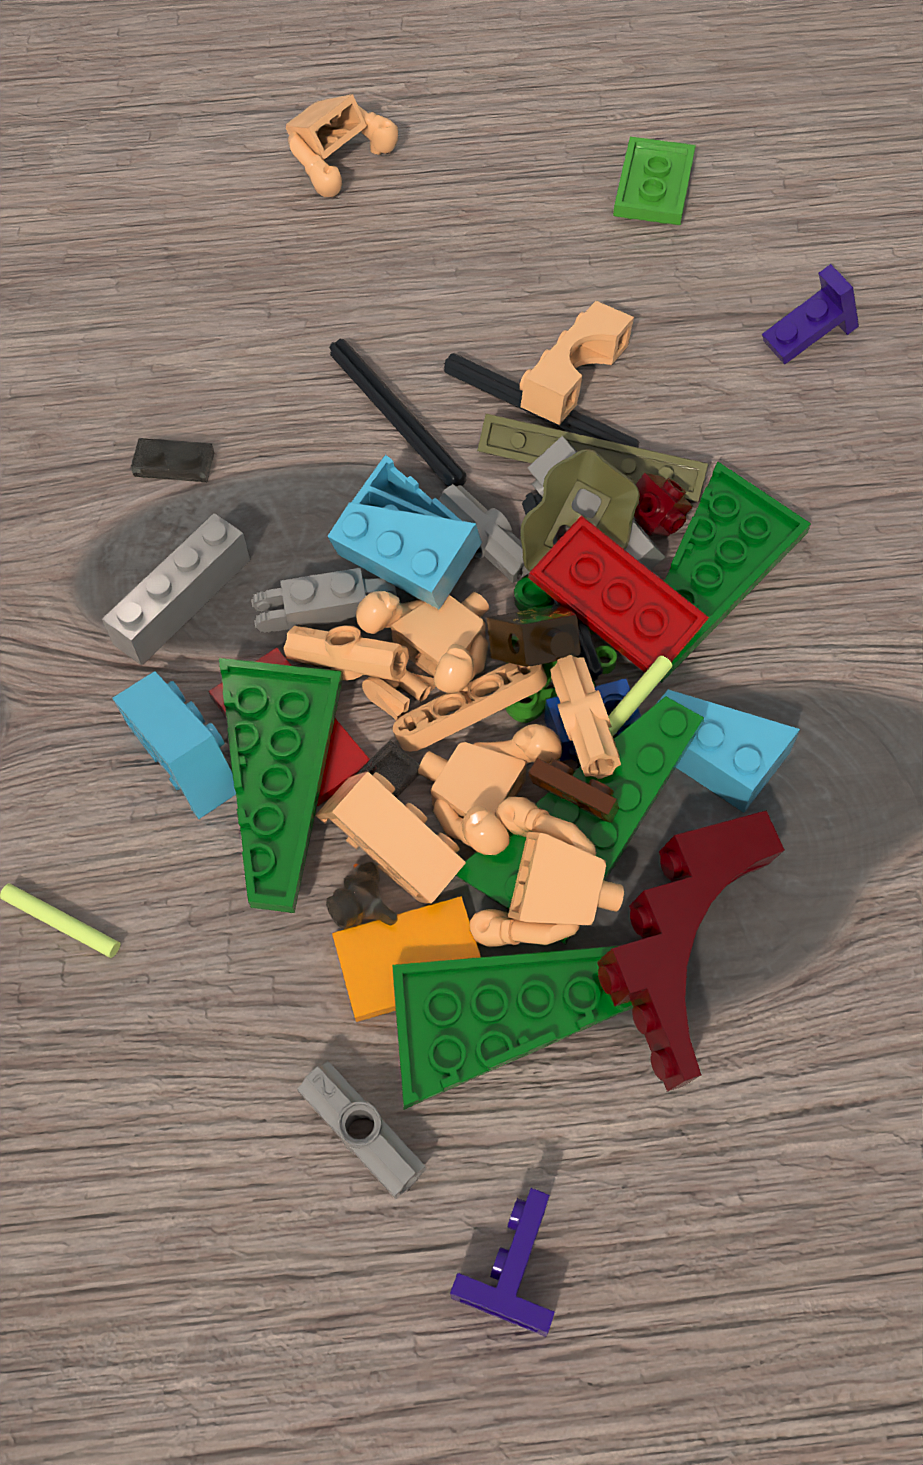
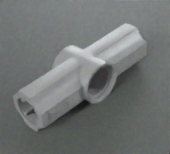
M452 484L446 488L438 500L462 521L476 523L482 543L474 556L479 559L485 556L512 583L529 576L530 572L525 568L523 562L522 543L512 533V528L506 517L495 508L487 510L461 485L455 486Z
M329 1061L317 1066L305 1077L303 1083L297 1089L298 1092L340 1137L345 1147L359 1158L395 1199L406 1193L418 1181L419 1177L426 1170V1166L381 1119L377 1109L367 1103ZM364 1118L374 1123L372 1133L365 1139H354L349 1136V1128L356 1120Z

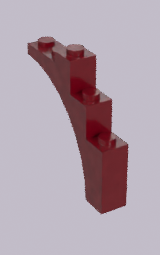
M767 810L674 835L659 851L662 871L671 880V883L644 890L629 905L632 927L638 935H641L642 939L612 948L597 962L599 966V982L604 992L610 994L614 1007L627 1002L632 1003L634 1023L638 1031L645 1035L651 1050L650 1059L653 1071L660 1080H663L667 1092L683 1087L701 1076L690 1040L685 1003L687 964L696 931L711 903L725 887L739 877L766 867L785 851Z

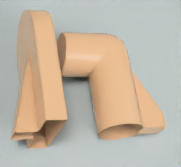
M406 670V674L400 681L369 676L362 683V689L367 698L395 720L408 713L410 702L409 698L396 690L398 687L408 692L420 702L425 700L436 687L434 685V678L414 674Z

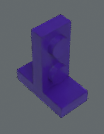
M831 264L818 273L821 290L762 333L765 344L784 365L836 326H839L846 335L859 327L853 287Z
M530 1188L526 1201L517 1198L507 1226L516 1231L509 1250L502 1247L499 1248L490 1275L491 1278L498 1280L497 1287H492L457 1273L450 1292L451 1299L547 1337L555 1312L519 1298L517 1293L548 1204L549 1194Z

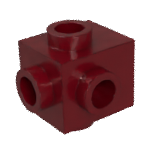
M644 473L635 484L640 494L634 513L635 521L649 536L653 534L670 536V534L677 532L684 525L686 515L693 506L683 497L686 491L678 483L669 478L666 480L663 476Z

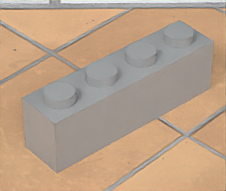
M563 436L527 467L536 478L532 485L542 497L544 493V478L548 471L558 462L578 452ZM580 489L571 506L574 511L587 518H592L601 500L593 493ZM633 518L630 539L625 551L651 570L665 556Z
M215 513L212 514L102 618L113 645L142 666L250 561L243 532Z

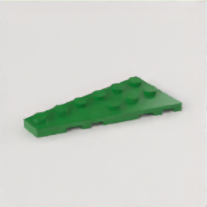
M718 461L709 484L702 494L694 517H692L673 558L670 570L665 580H663L707 615L709 619L673 660L672 668L660 681L661 683L808 533L811 526L810 522Z
M219 658L233 781L237 798L238 823L241 831L248 903L251 908L295 913L343 681L341 671Z
M665 696L614 738L621 765L614 770L612 775L597 779L591 776L585 777L581 766L575 770L573 774L575 778L587 784L590 779H594L614 791L612 797L617 799L619 810L612 823L604 821L579 808L576 804L550 792L535 803L540 809L548 811L551 816L574 823L595 845L596 857L606 861L604 881L608 878L704 723V717ZM508 831L510 843L504 851L497 855H483L476 852L465 861V865L455 876L510 910L526 837L515 835ZM570 937L559 940V942L566 945Z
M618 946L392 965L403 1109L405 1110L632 1009L633 1005L631 1002L614 1007L610 994L604 992L598 978L599 966L597 962L612 948Z

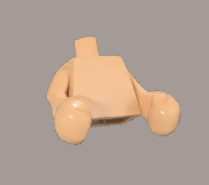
M353 94L317 101L286 124V130L289 134L288 144L291 152L305 167V172L310 176L316 192L323 197L336 196L342 187L339 169L336 166H329L324 159L360 131L370 140V151L374 154L380 155L381 153L392 152L398 141V127L390 119L377 115L374 112L368 113L357 105Z
M375 591L362 599L356 610L357 624L360 628L371 634H375L384 628H391L393 643L407 647L409 660L433 677L434 685L439 690L446 693L462 691L475 675L484 670L489 644L485 638L486 624L481 617L489 610V605L480 594L472 592L462 603L449 595L440 610L420 599L399 603V597L386 591Z
M532 724L517 731L512 740L478 742L474 744L461 742L449 760L428 751L419 765L418 774L434 782L431 789L433 812L446 835L450 838L462 840L466 845L483 855H497L504 851L510 843L508 831L496 817V810L499 804L508 797L517 796L526 781L527 763L535 762L536 758L548 764L551 759L559 760L562 753V745L558 735L553 730L543 725Z
M508 797L499 804L496 810V817L507 831L526 837L509 913L496 909L482 910L475 913L470 920V932L476 942L487 947H499L507 944L518 945L521 942L548 945L575 935L580 925H592L597 907L614 912L620 909L624 897L623 886L603 880L606 861L596 857L595 845L574 823L551 816L548 811L540 809L524 797Z

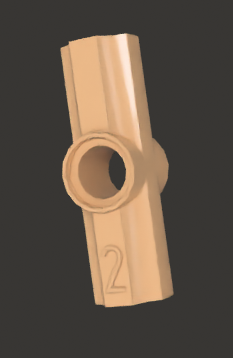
M294 625L287 632V640L284 645L286 659L330 668L333 671H341L344 681L354 680L362 675L400 681L406 674V666L409 660L407 647L397 643L361 637L360 630L354 626H339L330 631H323Z
M573 655L557 659L556 665L550 669L555 691L560 700L558 709L569 740L574 743L585 777L591 776L597 779L610 776L621 765L620 756L609 730L612 726L599 690H595L584 657L577 658Z

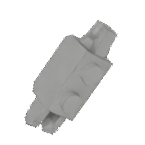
M361 568L281 580V588L257 592V594H253L251 602L252 607L257 611H265L262 614L260 613V615H256V620H254L255 628L260 632L269 633L270 631L290 630L294 625L330 631L339 626H354L361 629L357 624L356 610L359 603L368 594L375 591H386L396 596L397 594L393 584L382 578L362 577Z

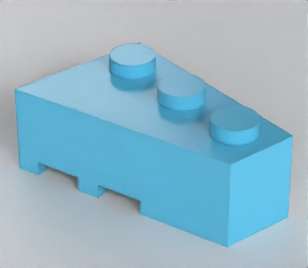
M386 454L351 502L462 521L438 499L434 498L432 500L419 488V483L411 476L407 478L394 467V461Z
M349 502L328 534V538L339 556L438 610L442 607L482 543L476 523Z
M154 671L112 698L128 727L153 760L155 762L158 761L171 776L169 781L175 789L179 790L181 788L191 806V810L198 819L236 795L233 773L220 750V747L225 744L222 736L212 723L204 726L205 720L192 701L187 704L184 703L186 701L185 697L174 681L166 684Z
M668 689L660 700L667 696L704 717V723L676 768L744 813L790 754L800 729Z

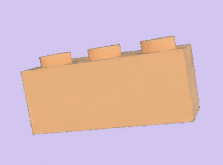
M367 771L349 777L315 816L324 824L330 819L348 836L346 839L347 843L356 850L359 847L363 849L379 864L377 867L417 901L432 904L465 865L466 862L457 854L460 848L445 834L440 832L436 835L425 825L428 820L427 817L416 806L409 802L406 805L400 802L392 794L395 791L394 786L381 774L375 772L371 775Z

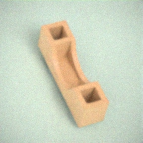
M595 301L586 312H580L574 325L568 331L564 330L552 349H546L539 363L532 370L528 369L524 373L520 382V390L523 391L521 408L560 425L578 403L582 374L575 368L594 363L612 365L628 347L634 317L598 301Z

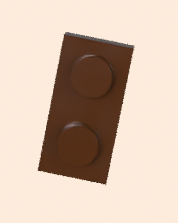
M536 758L528 773L533 784L576 804L579 808L604 821L612 823L619 810L617 799L612 797L614 791L610 787L594 779H590L587 784L573 776L575 771L556 759H551L548 764Z

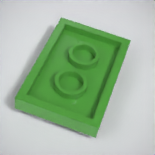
M630 136L614 204L613 216L680 225L696 145Z

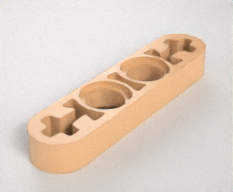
M507 663L469 682L462 691L446 693L402 715L394 723L393 733L404 751L421 750L540 691L548 680L542 664L524 667ZM496 691V692H494V693L491 694V695H488V696L483 697L484 695H486V694H488V693H490V692ZM457 710L456 712H454V713H452V714L446 715V714H448V713L451 712V711Z

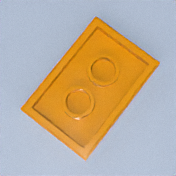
M462 896L332 933L356 1022L396 1011L392 965L481 957L477 943L470 932V921Z

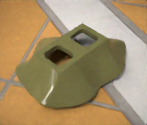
M589 449L578 451L554 465L544 478L542 501L527 513L521 525L520 537L525 568L530 572L554 546L553 539L560 526L566 525L571 527L581 516L571 506L580 489L593 493L601 500L594 517H583L625 550L629 543L632 520L640 497L639 490L634 482L596 452Z

